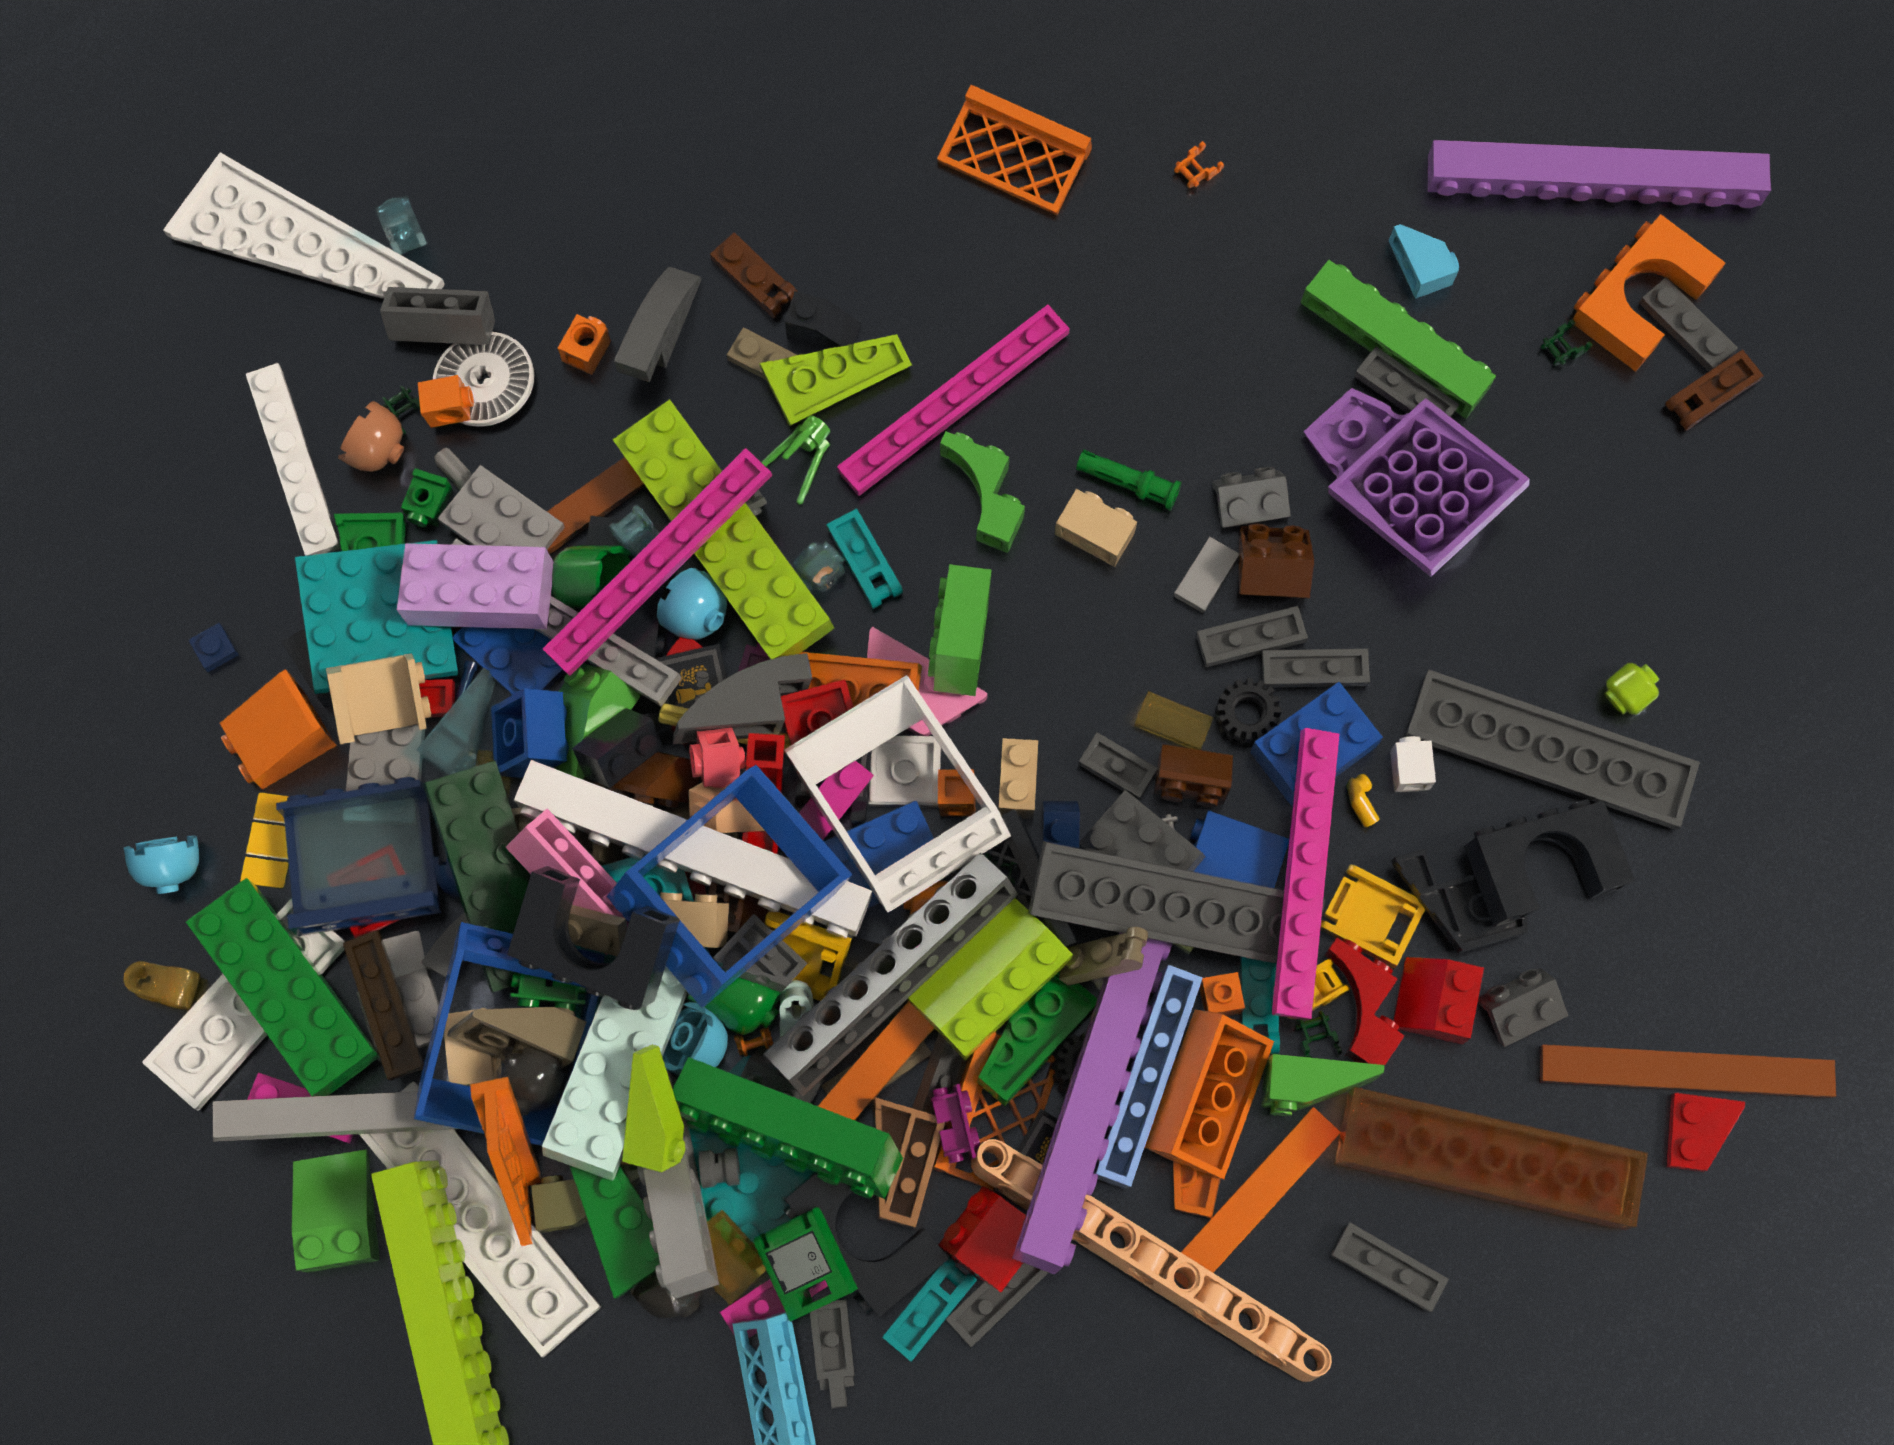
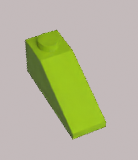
M652 1044L633 1053L622 1162L664 1172L679 1164L685 1153V1142L683 1140L684 1124L660 1048Z

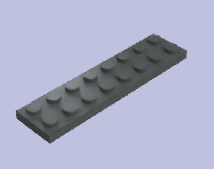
M1429 669L1425 674L1405 736L1420 737L1421 741H1431L1433 747L1575 796L1589 799L1596 803L1604 801L1605 805L1610 808L1674 830H1678L1682 825L1700 764L1699 761Z
M1043 841L1028 913L1034 916L1120 933H1126V930L1130 927H1140L1148 932V938L1277 964L1284 890ZM1323 898L1322 913H1323V908H1324V904H1325V899H1324V898Z

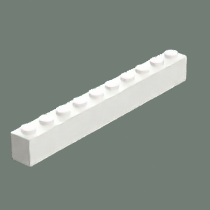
M533 760L530 761L514 798L518 807L522 808L520 812L522 815L535 819L548 809L571 834H574L577 829L588 833V840L601 846L608 847L610 842L623 847L622 853L641 860L644 855L648 854L687 821V819ZM705 826L699 828L656 865L672 873H676L678 868L691 873V880L706 886H710L711 882L725 886V893L740 899H744L745 895L759 899V906L773 912H778L780 908H783L794 914L819 893L790 859ZM847 881L831 899L803 923L813 925V922L817 921L828 926L827 932L845 939L848 934L857 936L872 898V890Z

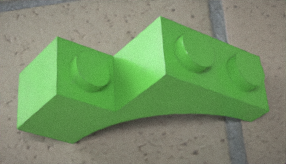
M945 431L940 442V455L955 463L968 475L980 498L982 513L977 527L976 541L1008 553L1024 519L1025 506L1017 498L1008 494L997 495L1009 469V456H1006L1004 451L995 446L987 445L984 447L976 444L972 438L963 433L957 432L952 434Z

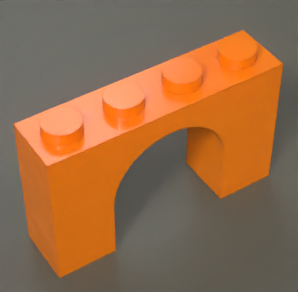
M1661 214L1652 224L1648 221L1643 224L1634 236L1638 241L1633 247L1625 245L1614 259L1618 263L1614 269L1610 271L1606 268L1594 282V285L1597 287L1591 295L1585 292L1573 307L1577 311L1573 318L1576 322L1575 326L1635 372L1656 349L1665 334L1630 307L1624 294L1625 280L1640 273L1658 274L1667 278L1697 300L1725 265L1723 260Z

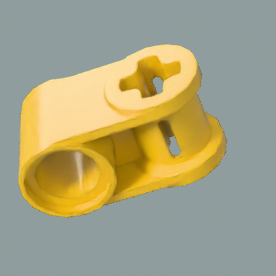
M1331 958L1317 965L1312 1011L1322 1005L1329 1004L1350 990L1348 984L1343 985L1332 968L1334 962Z

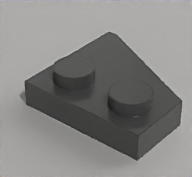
M753 914L713 959L726 972L773 931ZM782 940L744 972L740 978L782 992L808 963Z

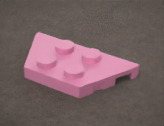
M874 627L870 629L867 658L913 662L922 665L919 693L941 726L954 721L961 716V713L976 704L980 705L987 699L988 693L978 687L976 696L934 691V677H928L930 661L928 658ZM923 720L907 728V730L918 736H929L932 734Z

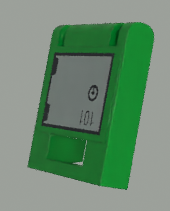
M818 1207L808 1211L807 1214L805 1212L767 1231L766 1234L763 1233L754 1238V1245L790 1322L858 1289L827 1221ZM825 1280L831 1293L811 1302L813 1299L808 1288Z

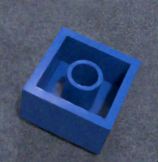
M524 688L491 707L493 756L500 776L523 778L531 760L551 768L567 761L566 756L569 750L568 741L565 739L567 710L563 704V692Z

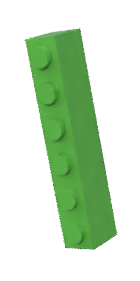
M1328 260L1304 291L1301 304L1371 352L1375 346L1460 404L1456 412L1465 419H1467L1490 389L1496 375L1491 373L1490 368L1481 361H1474L1468 357L1456 343L1445 341L1435 333L1430 325L1425 322H1418L1412 318L1404 307L1398 303L1389 302L1380 295L1374 286L1362 283L1352 275L1347 267L1341 264L1336 265L1331 260Z

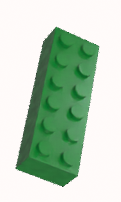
M245 878L186 921L187 925L312 1097L329 1096L380 1058L378 1051L258 887L248 878Z
M688 1057L673 1087L680 1115L686 1119V1126L701 1134H706L707 1130L719 1134L718 1138L735 1147H738L740 1143L752 1147L751 1151L765 1159L771 1160L772 1156H776L785 1160L784 1164L798 1172L804 1173L805 1169L812 1170L818 1173V1178L831 1185L837 1186L840 1181L852 1186L851 1190L854 1193L871 1199L873 1195L885 1199L903 1160L889 1133Z

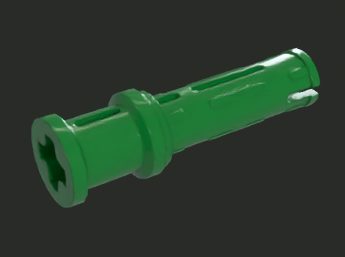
M1085 449L1081 453L1076 466L1078 471L1088 473L1136 492L1138 499L1144 500L1148 498L1164 504L1165 509L1170 511L1175 504L1182 484L1178 480L1173 483L1155 476V472L1151 470L1141 472L1110 459L1095 455Z

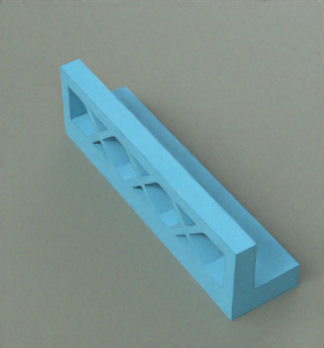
M786 1312L777 1313L762 1319L739 1321L732 1324L755 1444L816 1445L792 1321L790 1322ZM749 1329H757L760 1344L757 1351L749 1343L747 1333ZM758 1367L766 1375L767 1383L764 1388L756 1379L755 1372ZM765 1404L773 1412L774 1422L772 1426L764 1420L763 1408Z

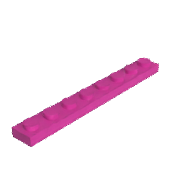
M1047 304L839 464L837 472L855 493L860 496L1069 334L1070 328Z
M745 448L543 650L571 676L772 477L771 471Z
M1304 728L1300 733L1272 1015L1301 1020L1312 1019L1340 735L1338 733Z

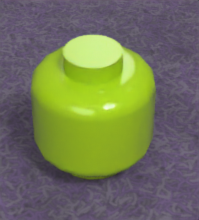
M1627 663L1606 681L1608 691L1604 694L1622 715L1626 712L1637 715L1658 698L1659 691L1655 683L1659 681V678L1646 664L1640 668L1634 663Z

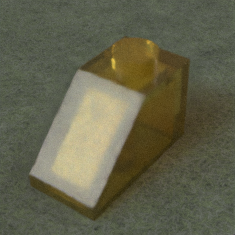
M721 1210L707 1221L719 1285L713 1286V1288L731 1305L754 1285L766 1272V1269L754 1243Z

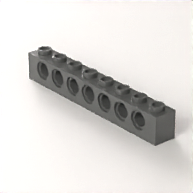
M979 853L974 859L967 862L960 872L946 885L940 887L934 896L919 910L913 912L902 926L892 935L886 937L873 953L865 960L859 962L844 980L831 988L815 1007L804 1013L786 1034L776 1039L764 1055L789 1083L804 1096L1019 895L1008 877L983 854Z

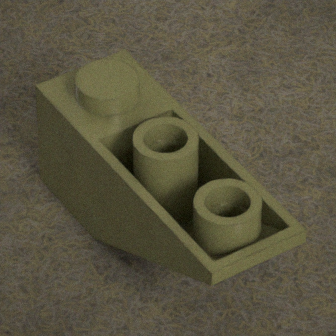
M620 1165L634 1187L641 1182L636 1165ZM563 1175L547 1176L541 1178V1184L531 1186L536 1231L546 1233L578 1228L588 1221L574 1179L563 1181Z

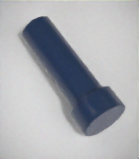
M468 660L464 662V671L455 698L463 701L466 699L474 672L478 668L477 663Z

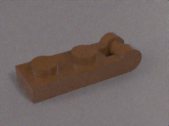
M735 232L710 253L711 260L772 318H776L782 312V307L787 302L791 303L794 291L798 292L790 282L785 281ZM773 289L778 292L774 297L767 295Z
M1742 349L1666 401L1665 406L1670 412H1676L1681 419L1679 423L1687 431L1759 382L1764 375ZM1691 398L1698 405V408L1694 411L1686 403Z

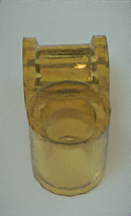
M138 961L126 969L123 980L128 990L141 999L158 1002L177 1009L190 1010L201 974L184 968L167 967ZM148 975L151 978L150 982H145L140 986L138 984L139 979H146Z

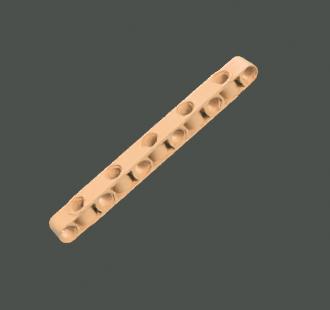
M989 1139L983 1142L975 1152L976 1158L971 1160V1168L974 1174L994 1188H998L1008 1199L1028 1211L1043 1165L1019 1153L1002 1141ZM985 1152L994 1154L999 1161V1166H987L982 1159V1154ZM1085 1196L1082 1208L1087 1209V1214L1080 1231H1074L1072 1237L1074 1241L1265 1362L1280 1368L1297 1380L1310 1382L1326 1374L1330 1369L1332 1363L1331 1354L1323 1344L1302 1332L1296 1325L1094 1197ZM1111 1232H1116L1123 1236L1125 1240L1124 1248H1117L1111 1243ZM1175 1272L1182 1273L1187 1277L1189 1282L1188 1289H1182L1176 1285L1174 1281ZM1240 1313H1245L1251 1318L1253 1325L1251 1330L1244 1329L1240 1325ZM1305 1353L1315 1358L1317 1365L1315 1371L1309 1370L1305 1366L1303 1360Z

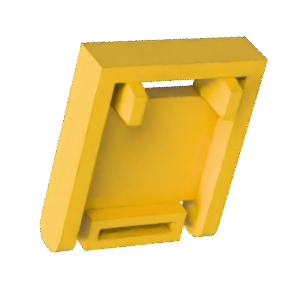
M1350 864L1346 873L1358 880L1354 882L1346 877L1342 878L1324 914L1326 918L1336 924L1333 925L1321 920L1320 930L1342 941L1344 939L1353 941L1363 950V953L1395 969L1425 909L1416 896ZM1399 912L1411 918L1399 944H1396L1386 939Z
M769 911L766 915L765 925L774 931L791 916L781 912ZM802 923L786 936L783 941L808 963L794 980L807 983L811 988L813 999L821 1001L831 988L839 984L843 964L847 958L852 938H841L827 932L822 927ZM823 961L830 963L835 961L831 978L820 974Z

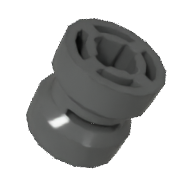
M727 1148L718 1154L713 1153L711 1150L699 1151L702 1188H712L717 1183H726L728 1186L740 1185L737 1148Z

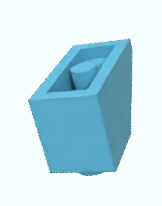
M1401 224L1393 227L1389 243L1415 299L1453 285L1459 271V263L1456 255L1453 252H1449L1445 242Z

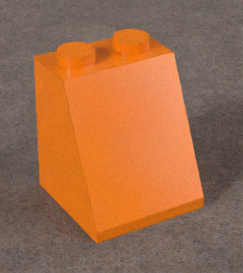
M286 669L277 674L220 722L221 727L226 733L221 736L224 745L231 755L237 752L243 762L238 765L241 774L249 784L254 781L262 790L337 746L303 688Z

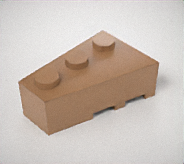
M875 1097L873 1100V1128L889 1133L903 1157L885 1199L876 1196L877 1219L914 1229L917 1225L941 1140L939 1131L944 1129L945 1122L937 1124L936 1117L933 1114Z

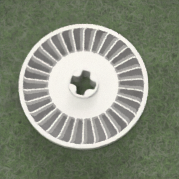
M492 332L488 345L453 343L440 357L433 374V379L458 375L465 386H470L474 397V406L470 407L471 420L459 423L477 427L494 425L514 415L527 401L534 384V368L525 348L512 337L497 332ZM484 374H488L490 378L484 379L483 384H479L477 379H482Z

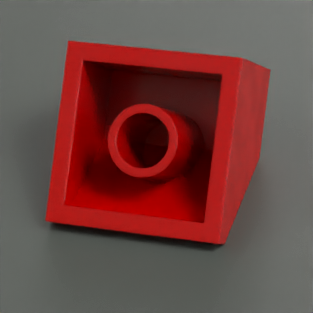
M1406 957L1393 1021L1398 1024L1399 1030L1463 1045L1471 1039L1484 968L1449 959Z
M983 1186L978 1193L970 1198L967 1208L957 1221L947 1228L944 1238L938 1246L966 1270L999 1292H1002L1023 1264V1262L1012 1259L1026 1215L1004 1198Z

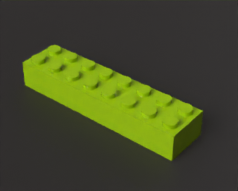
M670 399L613 439L670 521L722 472ZM746 503L694 553L770 660L782 656L800 654L835 629L830 618Z
M438 1160L411 1162L372 1173L374 1190L433 1445H509L507 1431L504 1426L500 1425L497 1412L500 1410V1399L496 1389L492 1388L490 1383L491 1361L488 1353L483 1351L480 1340L483 1332L482 1323L478 1314H474L471 1299L474 1297L473 1285L470 1278L465 1276L462 1262L465 1261V1250L462 1242L456 1238L454 1229L457 1221L456 1212L452 1203H448L445 1188L448 1187L445 1169L439 1165Z

